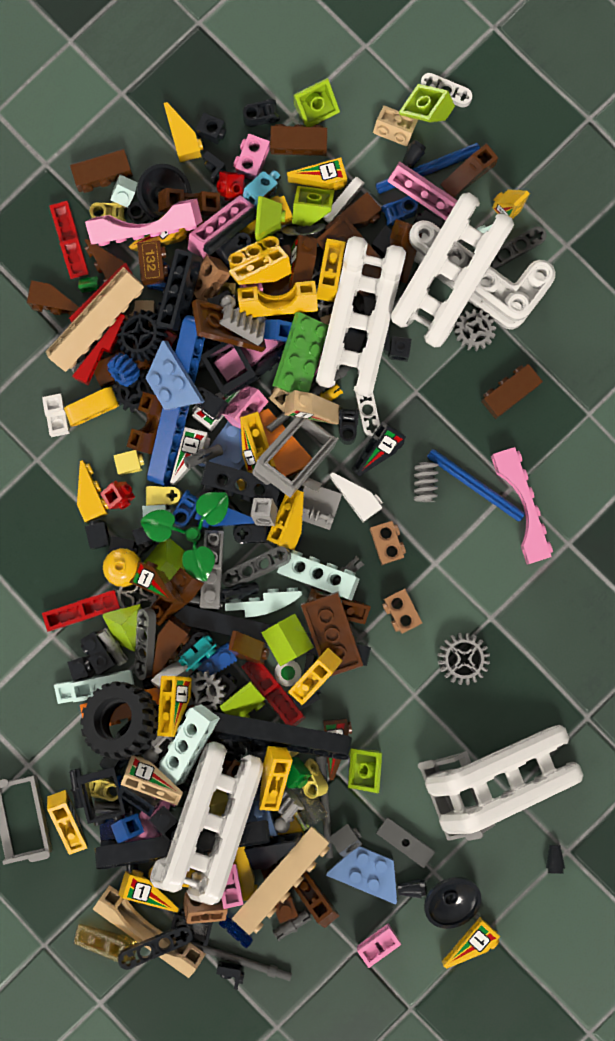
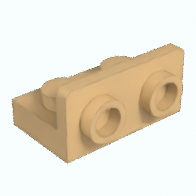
M383 106L373 133L408 146L418 119L402 116L399 114V111Z

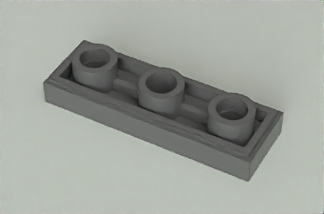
M386 817L376 832L377 835L423 868H425L435 853L433 849L388 817ZM404 839L409 840V843L407 845L402 844V841Z

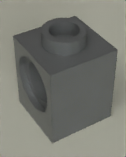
M349 824L329 837L343 858L362 845L359 839L362 837L356 827L352 829Z

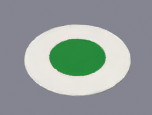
M293 660L282 666L278 663L275 668V678L283 686H293L301 678V668Z

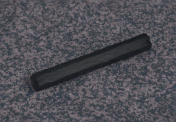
M255 207L250 208L204 245V252L211 255L253 222L257 216Z

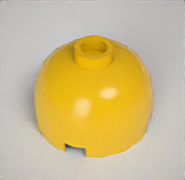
M119 548L113 550L106 556L103 562L104 576L115 586L127 587L133 585L129 581L134 577L138 561L141 562L135 552L129 549Z

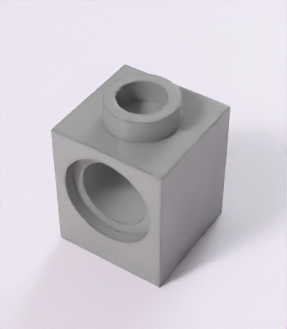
M254 498L251 517L255 524L258 526H275L278 508L273 499Z

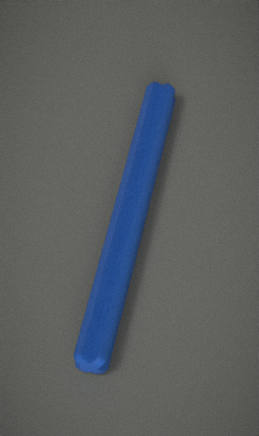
M478 143L472 144L415 167L412 170L423 177L468 159L480 149ZM388 179L376 183V190L379 194L396 188L388 182Z
M432 449L427 456L428 459L439 464L445 471L515 520L521 521L525 513L436 450Z

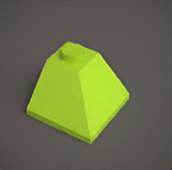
M417 84L399 111V114L427 122L446 121L455 105L448 90Z
M297 186L292 224L311 226L331 212L334 190Z
M258 196L255 227L256 242L274 235L281 229V223L285 222L286 211L282 209L281 203L263 196Z
M169 538L164 542H160L143 563L146 564L147 561L157 564V569L163 571L168 579L171 580L180 567L185 569L182 563L185 550Z

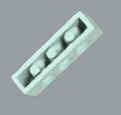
M295 550L291 551L290 562L279 567L277 573L326 592H339L340 597L351 601L360 580L355 577V572L347 569L344 572L337 570L338 566L327 563L325 566L320 564L319 559L309 556V559L302 557L303 553ZM305 563V570L298 572V565ZM322 569L323 576L316 579V571ZM335 576L341 577V582L338 585H333V578Z
M202 704L191 707L186 712V719L178 727L177 736L168 745L167 754L159 762V770L176 786L184 783L220 719Z

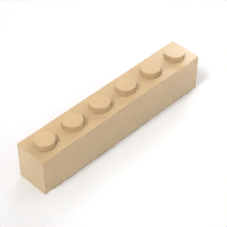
M123 267L46 350L48 358L65 372L69 368L72 369L76 365L77 359L89 351L90 345L102 337L103 331L115 323L116 317L128 309L129 303L141 295L144 288L142 283Z
M312 826L234 915L232 920L248 935L252 932L257 934L264 925L262 920L266 916L270 918L276 912L277 908H275V905L279 901L283 903L290 895L288 890L292 886L296 888L304 879L301 875L306 870L310 872L317 864L314 860L319 855L323 857L330 849L327 846L330 841Z

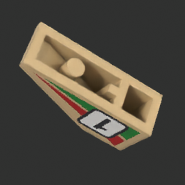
M297 390L286 396L285 415L339 424L340 405L315 394Z
M131 756L120 785L177 805L183 792L152 762L142 757Z

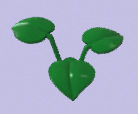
M209 492L199 497L196 502V511L202 517L198 527H189L187 530L174 527L175 517L166 510H155L146 514L141 519V525L147 536L156 542L168 540L171 537L172 530L185 534L186 539L193 543V550L184 552L182 557L183 566L194 578L200 581H207L214 568L215 556L209 548L205 546L196 548V546L203 538L201 529L204 520L210 525H217L225 518L229 505L228 495L225 492Z

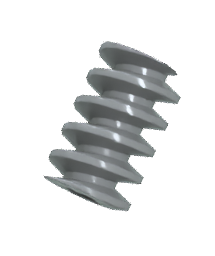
M431 462L417 463L420 465L415 466L414 470L419 473L414 474V478L419 480L415 481L414 485L419 488L414 489V493L419 496L414 497V501L436 502L432 498L438 497V494L433 493V490L438 489V487L434 486L433 483L437 482L438 479L434 478L433 475L438 474V471L433 470V468L439 466V464Z

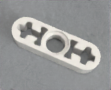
M433 73L423 75L421 85H426V82L432 80L430 87L436 88L437 83H440L439 89L443 86H449L452 91L450 96L454 105L467 107L471 103L472 92L468 88ZM455 90H457V94L455 95V98H453ZM463 94H465V95H466V99H464V101H461V100H460V99H461L460 96H462Z
M355 177L334 202L331 212L325 215L323 219L330 223L339 216L362 189L364 182Z
M355 392L363 431L366 436L372 437L374 433L366 429L369 427V420L364 421V418L370 419L375 416V419H372V424L377 426V428L379 427L380 422L374 395L372 394L367 397V399L371 398V401L367 400L360 403V400H364V398ZM371 405L373 413L370 415L364 414L362 411L363 406Z

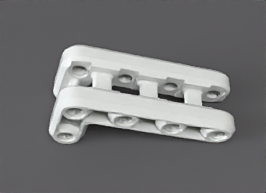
M463 193L458 199L391 314L392 322L400 327H407L414 320L428 327L424 338L426 343L434 348L441 347L447 340L457 319L514 226L513 219L504 213L495 216L496 220L486 233H482L470 226V217L476 207L480 205L478 197L471 193ZM460 239L475 247V255L465 268L459 267L448 259L451 249ZM439 274L454 282V290L448 300H445L443 303L428 295L431 283ZM420 308L434 316V320L431 322L418 313Z
M424 220L416 222L409 233V241L417 250L414 261L419 265L441 230L432 222ZM456 242L449 253L448 259L459 267L465 268V266L469 265L475 254L459 242ZM537 260L528 266L516 283H512L489 266L469 302L479 310H483V313H489V317L506 329L518 328L552 285L555 279V269L550 262ZM441 274L436 277L454 290L453 281Z
M353 236L348 239L342 273L316 382L319 386L330 388L335 385L336 371L341 364L355 367L358 369L357 374H359L357 385L354 386V391L357 395L368 397L373 394L406 251L403 247L392 245L387 247L385 258L383 259L368 256L366 254L368 245L366 240ZM370 264L381 267L380 278L376 279L362 275L363 265ZM359 290L376 295L375 310H372L370 316L353 311L354 296L357 295ZM350 327L367 332L366 347L363 348L361 353L345 350L344 348L345 333H348Z
M561 725L547 728L457 769L439 771L428 776L425 782L428 793L435 797L449 796L454 807L453 811L441 814L439 822L442 830L448 834H470L480 831L580 783L583 779V772L579 764L569 762L565 766L556 769L549 754L557 750V747L568 743L569 736L566 728ZM535 758L542 774L535 777L534 780L524 783L518 767ZM505 773L511 789L503 792L501 796L492 798L487 782L494 779V776ZM473 788L479 804L465 807L460 792Z
M214 741L206 744L202 751L166 858H161L155 862L150 876V881L154 887L173 893L181 890L183 883L188 884L187 894L192 900L208 905L218 903L223 896L263 772L261 759L253 755H247L241 759L242 762L234 778L222 774V765L227 750L223 744ZM216 789L229 793L228 803L222 816L209 813V804ZM203 828L216 832V839L209 856L196 852V844ZM190 868L198 870L192 874V879L186 877L187 871Z

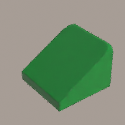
M98 276L80 279L78 284L82 293L97 291L100 288Z

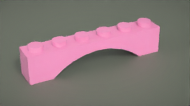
M191 199L174 204L161 219L147 224L127 223L111 215L94 217L85 223L91 244L98 243L99 246L110 244V241L113 240L116 243L127 241V238L133 237V240L144 238V235L147 234L155 237L161 235V232L168 231V234L179 232L181 228H185L186 231L193 230L203 221L197 199Z
M514 447L493 454L491 459L496 474L513 487L524 508L526 529L521 549L526 564L552 557V546L550 542L546 541V528L543 523H540V510L537 505H534L532 499L534 498V492L531 487H528L526 481L528 480V474L525 469H522L520 463L522 462V456L520 452L516 451Z

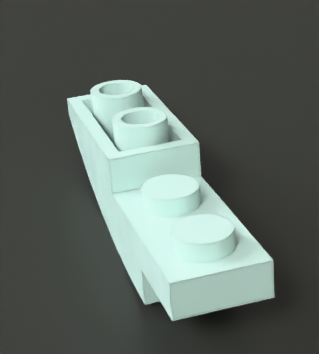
M298 587L286 588L287 592H279V589H267V593H263L264 601H260V597L248 598L249 602H241V599L229 600V603H225V611L245 610V618L266 615L293 603L302 596V591H298Z
M132 670L57 683L54 685L57 702L60 704L87 700L89 697L94 696L93 692L97 688L102 689V685L106 683L111 684L115 681L134 685Z

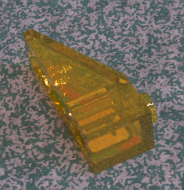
M78 924L74 944L118 962L120 951L138 943L136 940L125 935L83 924ZM124 955L123 961L128 962L132 957Z

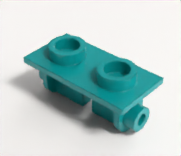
M209 635L203 636L194 645L198 650L197 653L190 648L180 656L179 663L183 667L185 665L188 666L186 672L189 669L192 671L197 669L202 664L200 660L204 656L209 658L217 651L214 648L217 646V643L212 645L211 642L213 640Z

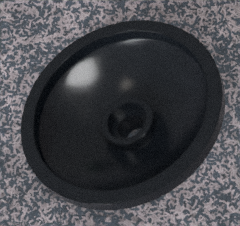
M156 164L149 167L141 174L137 183V197L142 209L156 220H159L167 213L159 212L158 192L165 188L182 189L184 193L192 194L190 183L184 173L169 164Z
M452 877L445 879L435 885L428 893L424 902L425 915L430 923L439 928L451 929L464 925L476 915L480 908V890L473 881L467 878Z

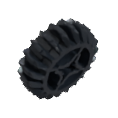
M141 309L140 313L134 311L133 316L127 315L128 320L123 321L124 325L120 327L121 333L117 334V337L120 338L117 343L121 346V351L127 354L129 358H132L134 361L144 362L145 359L151 361L152 356H156L161 342L168 338V334L165 333L168 329L156 325L158 314L150 310L146 312ZM148 323H152L154 332L150 331ZM131 340L135 341L137 349L133 348Z

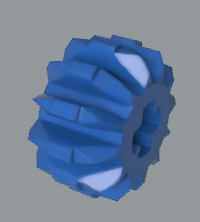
M119 353L107 364L111 377L119 382L120 385L128 387L138 380L140 376V369L136 366L137 363H134L133 359H130L127 354Z

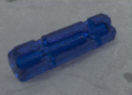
M226 916L225 921H219V925L223 929L226 928L227 932L237 941H240L243 947L248 948L251 945L253 939L249 935H245V932L234 922L232 923L228 916Z

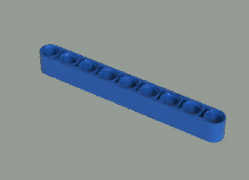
M187 315L182 322L175 354L195 384L205 338L197 336L194 316ZM189 406L177 407L171 410H164L162 408L147 474L148 481L165 487L170 485Z

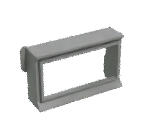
M296 417L259 457L252 473L264 484L272 483L291 498L332 449H334L339 438L332 436L313 420ZM301 426L324 446L297 477L291 481L268 464V462Z
M465 751L437 760L420 762L418 768L421 770L426 782L428 776L440 771V765L459 760L461 767L470 764L471 760L468 752ZM470 788L475 804L477 805L479 803L474 793L473 788ZM430 794L439 819L441 814L454 810L449 796L435 797ZM493 824L470 834H448L445 832L448 841L463 837L471 841L481 839L484 836L483 833L496 825Z
M37 774L11 781L7 779L0 780V788L28 781L31 782L44 848L14 855L0 789V836L5 855L3 865L26 859L30 862L48 859L53 851Z

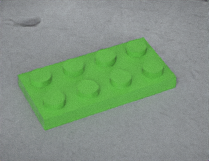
M295 312L272 386L288 393L294 390L309 393L329 325L301 312Z

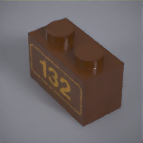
M160 241L137 243L143 286L166 283V277H169L168 266L164 265V258H167L166 247H162Z

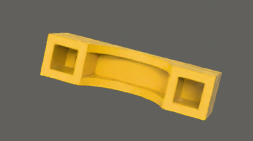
M315 281L296 282L289 292L279 296L264 294L257 286L237 288L240 313L245 311L246 317L250 315L253 317L294 314L295 312L318 311Z

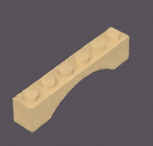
M110 885L93 908L95 912L139 943L163 933L145 920L129 901L118 895L119 891ZM173 937V943L175 944L177 943L176 938ZM162 938L159 941L161 948H166L170 944L168 938ZM188 943L159 957L190 978L206 954L193 944Z

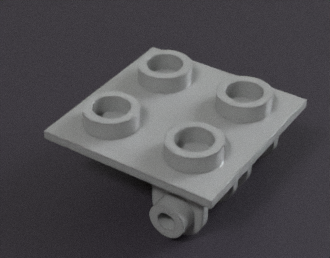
M304 486L302 521L330 530L342 494L320 487L318 492Z

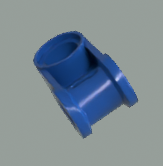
M406 196L395 202L383 205L381 212L385 214L387 226H393L396 219L404 221L415 216L418 202L410 196ZM406 204H412L414 208L412 210H406L404 206Z
M189 490L185 491L173 512L175 525L180 528L188 526L193 516L197 513L196 502L199 498L192 495ZM180 513L187 516L186 520L182 523L176 521V517Z

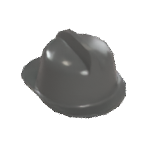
M322 223L311 226L290 224L284 226L281 231L286 235H294L295 240L298 235L317 239L322 234V230L326 225Z

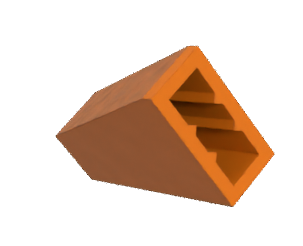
M263 408L259 416L270 446L286 428L281 424L270 433L266 426L273 422L276 417L269 409L264 410ZM291 436L274 455L273 460L276 466L274 468L285 477H289L302 471L311 461L312 457Z

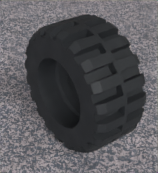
M115 681L111 684L106 683L102 685V689L97 688L93 692L94 696L87 699L86 703L88 704L82 710L84 715L80 720V725H83L81 732L82 736L87 737L85 739L87 746H90L91 750L100 754V756L115 760H130L131 756H141L144 753L143 750H148L152 746L150 742L157 737L155 732L158 729L157 719L159 711H156V708H158L156 701L152 700V695L146 692L145 689L126 682ZM127 703L132 715L130 727L123 736L114 739L109 727L111 715L117 707Z

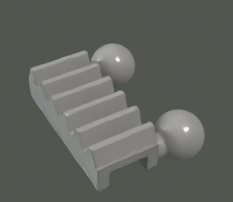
M224 296L221 299V306L223 307L221 313L224 315L219 324L259 346L263 342L265 320L267 317H254L252 320V315L246 317L245 311L239 313L240 308L234 309L236 300L233 296Z
M157 736L155 740L150 742L152 746L143 753V758L155 764L159 758L158 754L163 751L165 739L168 738L172 741L174 737Z
M287 785L285 786L278 811L283 815L274 824L275 830L278 833H286L290 828V822L294 820L293 815L298 809H304L292 788H288Z

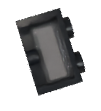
M180 909L178 913L175 912L171 929L179 925H187L192 932V940L190 942L193 940L204 942L203 946L207 947L213 922L186 924L184 909ZM183 930L180 931V936L186 938L187 933Z

